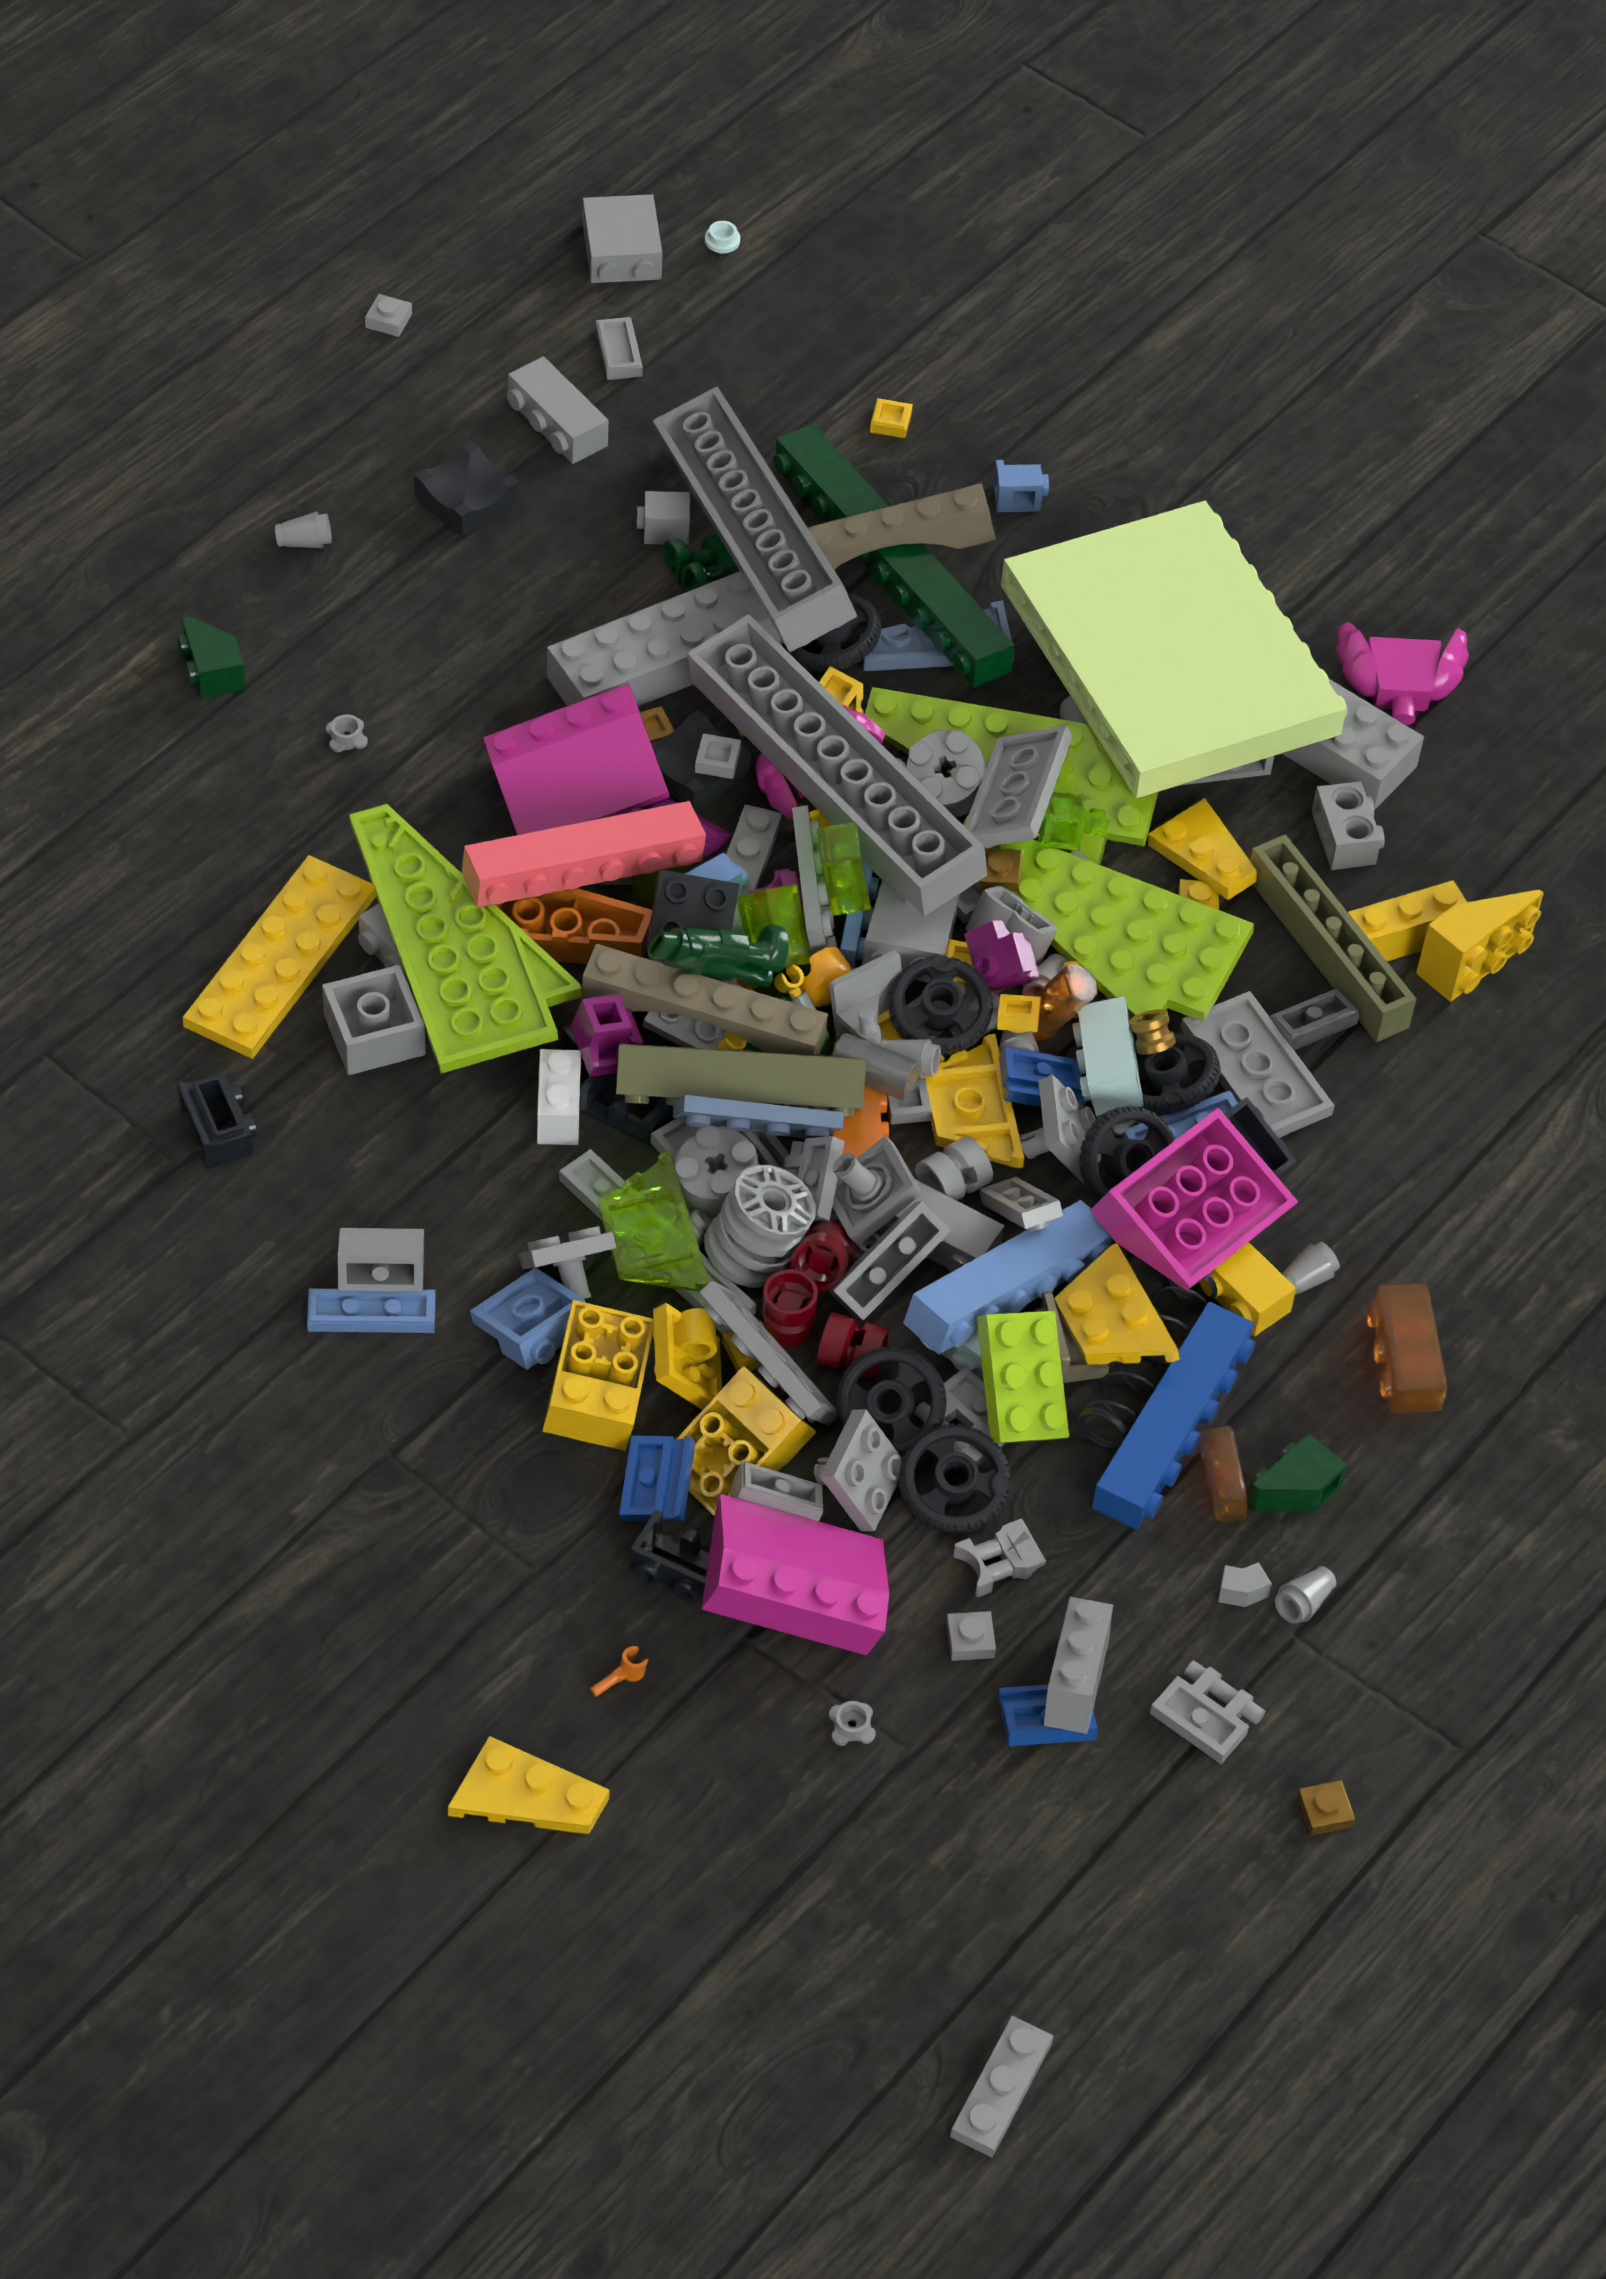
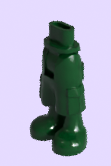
M717 533L706 536L702 541V549L696 551H689L686 544L678 538L669 539L663 544L664 560L668 571L675 582L681 581L684 593L739 572L738 567Z
M777 924L764 926L757 937V943H749L748 936L740 930L687 928L684 931L682 928L677 927L673 928L670 932L659 931L648 946V955L650 958L661 959L662 964L678 968L686 974L702 975L722 982L736 978L749 988L764 989L769 987L773 981L772 972H781L784 968L789 943L786 930L783 926Z

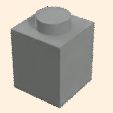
M645 491V506H637V529H644V544H664L669 539L678 538L686 545H689L690 492Z

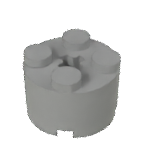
M940 730L926 735L910 748L907 770L954 817L970 813L987 768L979 747L966 733L960 730ZM951 770L952 776L944 778L945 772Z
M710 1125L709 1127H701L696 1135L688 1139L680 1148L676 1157L675 1171L681 1197L689 1212L692 1213L695 1209H699L713 1221L718 1216L724 1199L731 1191L732 1186L742 1171L759 1165L756 1148L745 1136L736 1131Z

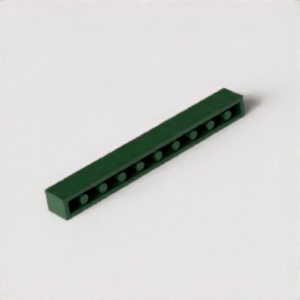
M814 424L776 438V453L773 456V462L777 472L787 478L793 485L796 493L800 497H804L812 506L816 516L820 519L822 518L826 523L889 507ZM923 543L884 547L855 557L858 562H862L871 572L875 582L882 585L888 591L898 607H902L912 618L916 628L923 630L933 642L935 649L948 658L953 664L955 671L960 676H964L973 688L1012 672L1014 643Z

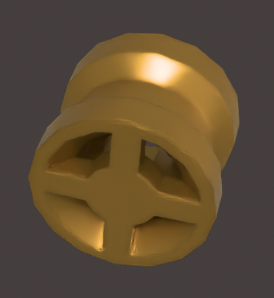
M1149 1010L1129 1020L1131 1031L1137 1034L1138 1040L1135 1045L1139 1054L1148 1055L1162 1052L1176 1043L1174 1033L1169 1031L1167 1027L1169 1022L1167 1010Z

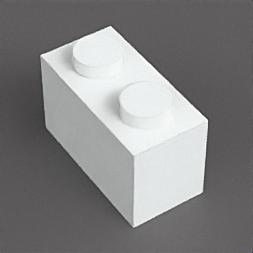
M540 1049L537 1144L578 1145L580 1050Z

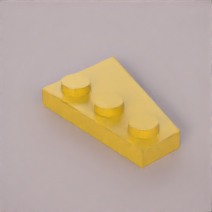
M1205 798L1148 833V846L1201 882L1208 884L1211 889L1227 900L1257 882L1255 867Z

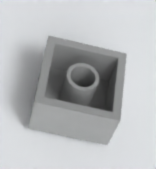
M400 965L322 985L324 1016L348 1075L426 1055L425 1024Z

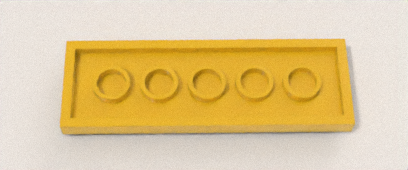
M308 855L183 1016V1027L253 1059L359 920V916L366 911L375 899L376 893L372 883Z

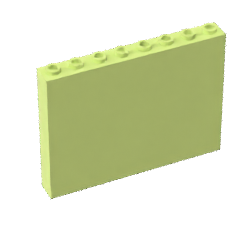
M1206 500L1004 559L1001 587L1135 798L1341 735L1344 720L1347 716L1345 700L1342 696L1336 694L1329 683L1326 672L1315 663L1307 644L1301 642L1293 630L1290 619L1282 614L1276 605L1273 594L1265 589L1258 578L1255 567L1252 564H1248L1241 553L1238 542L1229 536L1223 526L1221 517L1213 512Z

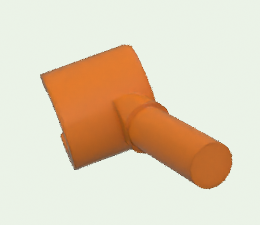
M637 1646L626 1648L623 1652L620 1666L613 1670L610 1675L590 1688L591 1693L597 1697L624 1679L633 1682L639 1681L645 1674L648 1659H645L642 1663L633 1664L631 1662L637 1657L639 1648Z

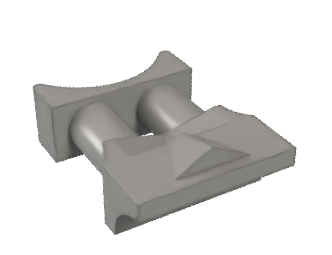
M1022 1519L1003 1525L1001 1530L995 1533L994 1539L974 1546L970 1538L956 1543L953 1554L954 1558L965 1561L976 1571L979 1579L975 1593L977 1598L991 1593L993 1582L1008 1576H1011L1012 1579H1028L1035 1570L1046 1564L1044 1556ZM998 1555L1002 1559L988 1566H985L983 1561Z

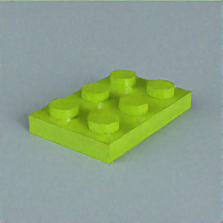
M1055 1311L978 1316L977 1325L989 1433L993 1443L1001 1444L1069 1438Z

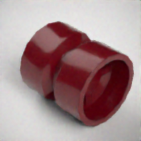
M832 1221L817 1223L807 1231L803 1240L795 1249L791 1257V1269L799 1270L809 1275L816 1283L818 1291L831 1289L840 1281L855 1257L856 1243L848 1236L843 1225Z
M787 1269L774 1273L765 1282L761 1322L780 1346H799L808 1341L812 1336L815 1327L818 1289L814 1280L802 1271Z
M832 1312L820 1342L817 1365L840 1371L845 1366L849 1367L853 1361L864 1353L873 1349L887 1347L890 1330L889 1328L869 1322L860 1327L857 1326L855 1318ZM882 1363L870 1367L861 1375V1378L874 1381Z

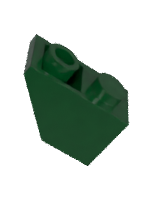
M191 616L182 617L183 633L177 634L179 651L182 657L188 656L189 661L185 662L187 677L190 684H197L200 698L246 690L244 662L236 637Z
M1308 1433L1297 1444L1294 1442L1289 1443L1282 1450L1277 1462L1270 1469L1263 1467L1256 1473L1249 1485L1252 1491L1248 1507L1254 1512H1315L1342 1487L1348 1464Z

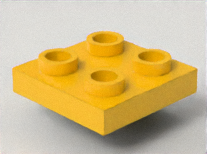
M665 1303L653 1309L654 1372L656 1381L703 1410L722 1390L720 1338L716 1336V1323L705 1309L694 1308L680 1312Z

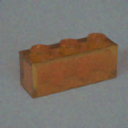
M1427 1283L1378 1285L1374 1302L1368 1303L1367 1318L1369 1327H1375L1377 1337L1374 1338V1357L1376 1362H1382L1383 1372L1380 1375L1382 1397H1388L1391 1413L1441 1411L1447 1392V1383Z

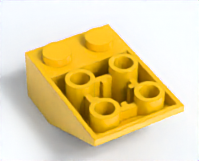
M1533 890L1455 904L1428 924L1416 974L1450 1002L1463 992L1465 994L1472 992L1483 977L1489 973H1497L1504 966L1508 958L1516 952L1522 954L1532 944L1534 940L1532 933L1535 923L1541 915L1539 908L1544 893L1541 890Z
M576 1300L572 1301L542 1432L626 1451L635 1422L654 1329V1319Z
M743 1366L677 1438L685 1439V1437H692L695 1442L689 1492L715 1516L717 1498L720 1494L730 1496L732 1484L741 1462H748L778 1471L789 1463L816 1431L804 1419L799 1418L787 1403L762 1379Z

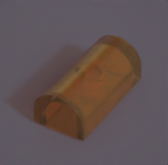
M1066 965L1035 995L1041 997L1038 1031L1033 1032L1035 1040H1049L1095 997L1097 984L1093 976L1086 969L1076 965Z
M1224 1426L1208 1430L1199 1437L1198 1444L1213 1515L1222 1522L1245 1520V1517H1247V1495L1232 1428Z

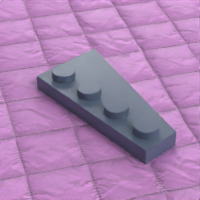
M1003 600L990 603V609L984 610L985 613L1011 640ZM905 623L881 629V635L876 647L866 658L861 659L864 671L953 666L943 653L935 649L933 642L923 630H919L916 626L909 627Z
M684 1095L674 1101L673 1118L686 1120L685 1124L692 1127H709L710 1124L725 1126V1129L730 1131L752 1130L765 1132L768 1135L806 1139L829 1137L843 1129L844 1112Z

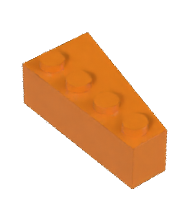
M579 888L565 889L536 897L531 896L495 904L556 962L588 964L596 944L645 959L648 957V954H645L652 915L651 909Z

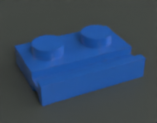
M1004 1047L999 1056L1002 1085L1006 1089L1004 1101L1041 1107L1038 1080L1054 1075L1065 1087H1070L1075 1097L1085 1106L1086 1102L1082 1099L1080 1085L1082 1074L1080 1073L1077 1059Z
M631 1436L619 1512L623 1521L648 1522L654 1511L657 1510L663 1513V1522L665 1520H676L677 1523H684L695 1451V1442L692 1437L674 1439L673 1436Z
M1048 1685L999 1688L998 1702L1002 1709L1001 1715L1008 1746L1096 1740L1097 1724L1094 1712H1092L1088 1734L1044 1726Z

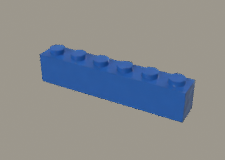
M1208 1302L1178 1351L1180 1360L1170 1364L1096 1485L1092 1509L1135 1530H1139L1146 1516L1151 1519L1154 1518L1163 1500V1495L1160 1494L1165 1485L1172 1487L1179 1476L1182 1464L1179 1461L1184 1454L1191 1456L1201 1436V1433L1197 1432L1202 1423L1209 1425L1213 1420L1219 1406V1402L1216 1401L1221 1392L1227 1395L1231 1390L1238 1373L1234 1371L1239 1362L1246 1364L1256 1343L1251 1340L1254 1322Z

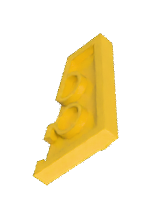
M489 1736L450 1802L448 1816L464 1818L465 1814L486 1816L488 1821L505 1823L506 1819L532 1822L537 1828L590 1834L609 1800L610 1790Z

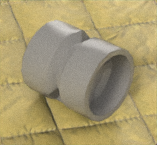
M964 1136L946 1146L943 1153L936 1152L916 1164L915 1168L918 1181L956 1201L961 1200L965 1196V1192L973 1193L990 1183L993 1179L992 1166L988 1156L977 1141L969 1136Z

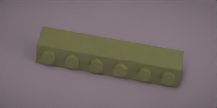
M1286 834L1254 847L1250 862L1257 871V882L1252 885L1334 989L1338 988L1359 1010L1358 1020L1377 1043L1408 1029L1416 1003L1415 996Z
M619 1044L616 1094L625 1095L624 1102L649 1104V1096L666 1097V1105H674V1101L680 1097L691 1095L763 1104H789L790 1107L813 1109L814 1106L830 1107V1111L844 1112V1116H854V1109H863L866 1059Z

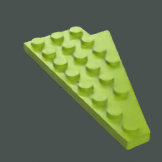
M872 687L865 714L885 731L884 740L908 755L912 745L930 733L940 730H960L977 744L988 765L997 738L1067 725L1073 737L1037 836L1067 853L1079 849L1089 861L1098 865L1101 864L1107 840L1145 846L1158 792L1135 798L1089 724ZM951 770L945 772V778L952 776Z
M388 804L349 814L351 827L413 998L425 1024V1031L441 1074L558 1040L557 1029L548 1007L581 998L582 990L580 983L495 904L477 907L462 873Z
M1033 839L1026 842H1012L987 848L1022 850L1019 892H1011L1021 898L1028 908L1037 911L1055 925L1057 932L1050 945L1065 957L1068 962L1077 961L1086 978L1108 999L1125 996L1130 1019L1149 1010H1167L1169 1008L1205 1022L1253 934L1254 923Z

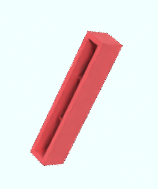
M690 801L466 845L464 846L462 875L477 907L501 904L521 898L536 897L546 893L575 889L585 885L614 881L619 878L644 873L649 874L658 870L702 862L706 833Z

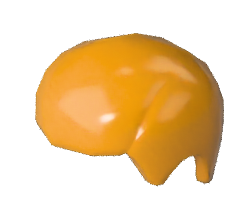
M836 946L824 948L809 958L811 965L810 974L804 976L803 983L799 986L801 991L806 990L815 1007L832 1005L829 983L852 971L849 962Z

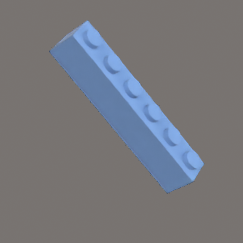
M1079 1200L1063 1209L1062 1217L1050 1220L1051 1225L1035 1231L1026 1230L915 1292L903 1324L937 1354H941L953 1346L960 1347L972 1335L978 1332V1316L1019 1313L1029 1302L1038 1297L1043 1298V1293L1052 1292L1055 1287L1066 1281L1068 1283L1072 1282L1110 1247L1113 1238L1090 1212L1091 1208Z

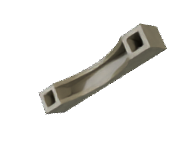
M982 483L807 527L833 569L861 554L900 544L926 543L962 549L996 540Z
M599 944L595 945L583 974L582 999L620 994L625 1009H631V1012L655 1011L697 1019L737 1035L763 1052L819 1055L825 1041L827 1013L702 975L686 974L678 968H672L659 962Z

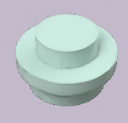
M717 221L707 230L705 244L714 252L721 254L729 253L739 247L740 234L734 224L728 221Z

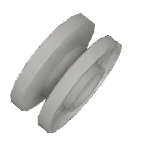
M755 1165L742 1171L735 1181L731 1191L722 1203L721 1218L726 1231L736 1243L748 1251L765 1257H782L793 1252L815 1219L816 1204L811 1192L804 1183L787 1170L771 1165Z
M721 1210L704 1234L705 1251L714 1267L729 1280L749 1288L764 1287L765 1282L771 1275L784 1270L790 1264L794 1253L793 1251L782 1257H765L748 1251L736 1243L726 1231L721 1218Z

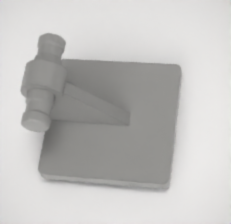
M895 950L829 983L836 1041L844 1033H853L857 1038L878 1046L881 1044L880 1026L877 1024L878 1015L889 1009V996L892 985L897 976L902 973L900 954ZM904 994V997H903V1005L906 1006L905 994Z

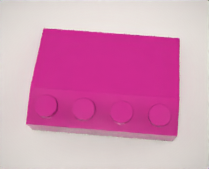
M629 683L483 737L517 835L631 812L633 808H641L670 797Z
M1217 1108L1112 1188L1090 1212L1117 1244L1185 1290H1189L1295 1206L1298 1201L1223 1112Z
M720 1494L717 1498L702 1610L867 1655L884 1634L886 1627L889 1587L883 1540Z

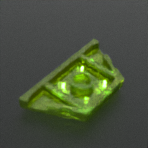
M666 1151L657 1156L658 1162L643 1174L636 1172L625 1181V1184L620 1189L611 1191L599 1200V1212L605 1233L613 1232L616 1248L610 1250L619 1279L700 1292L709 1283L670 1151Z

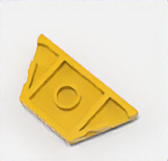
M989 1034L983 1037V1044L968 1052L963 1050L951 1055L949 1060L939 1064L937 1074L934 1077L926 1076L925 1078L932 1110L931 1125L936 1146L945 1148L960 1138L969 1136L983 1148L990 1161L1015 1168H1023L1024 1154L1012 1103L1004 1101L1006 1089L1002 1085L1000 1052L996 1035Z
M1117 1243L1105 1250L1054 1298L1057 1311L1087 1365L1108 1364L1114 1361L1124 1364L1140 1363L1141 1356L1165 1355L1166 1362L1180 1360L1178 1348Z

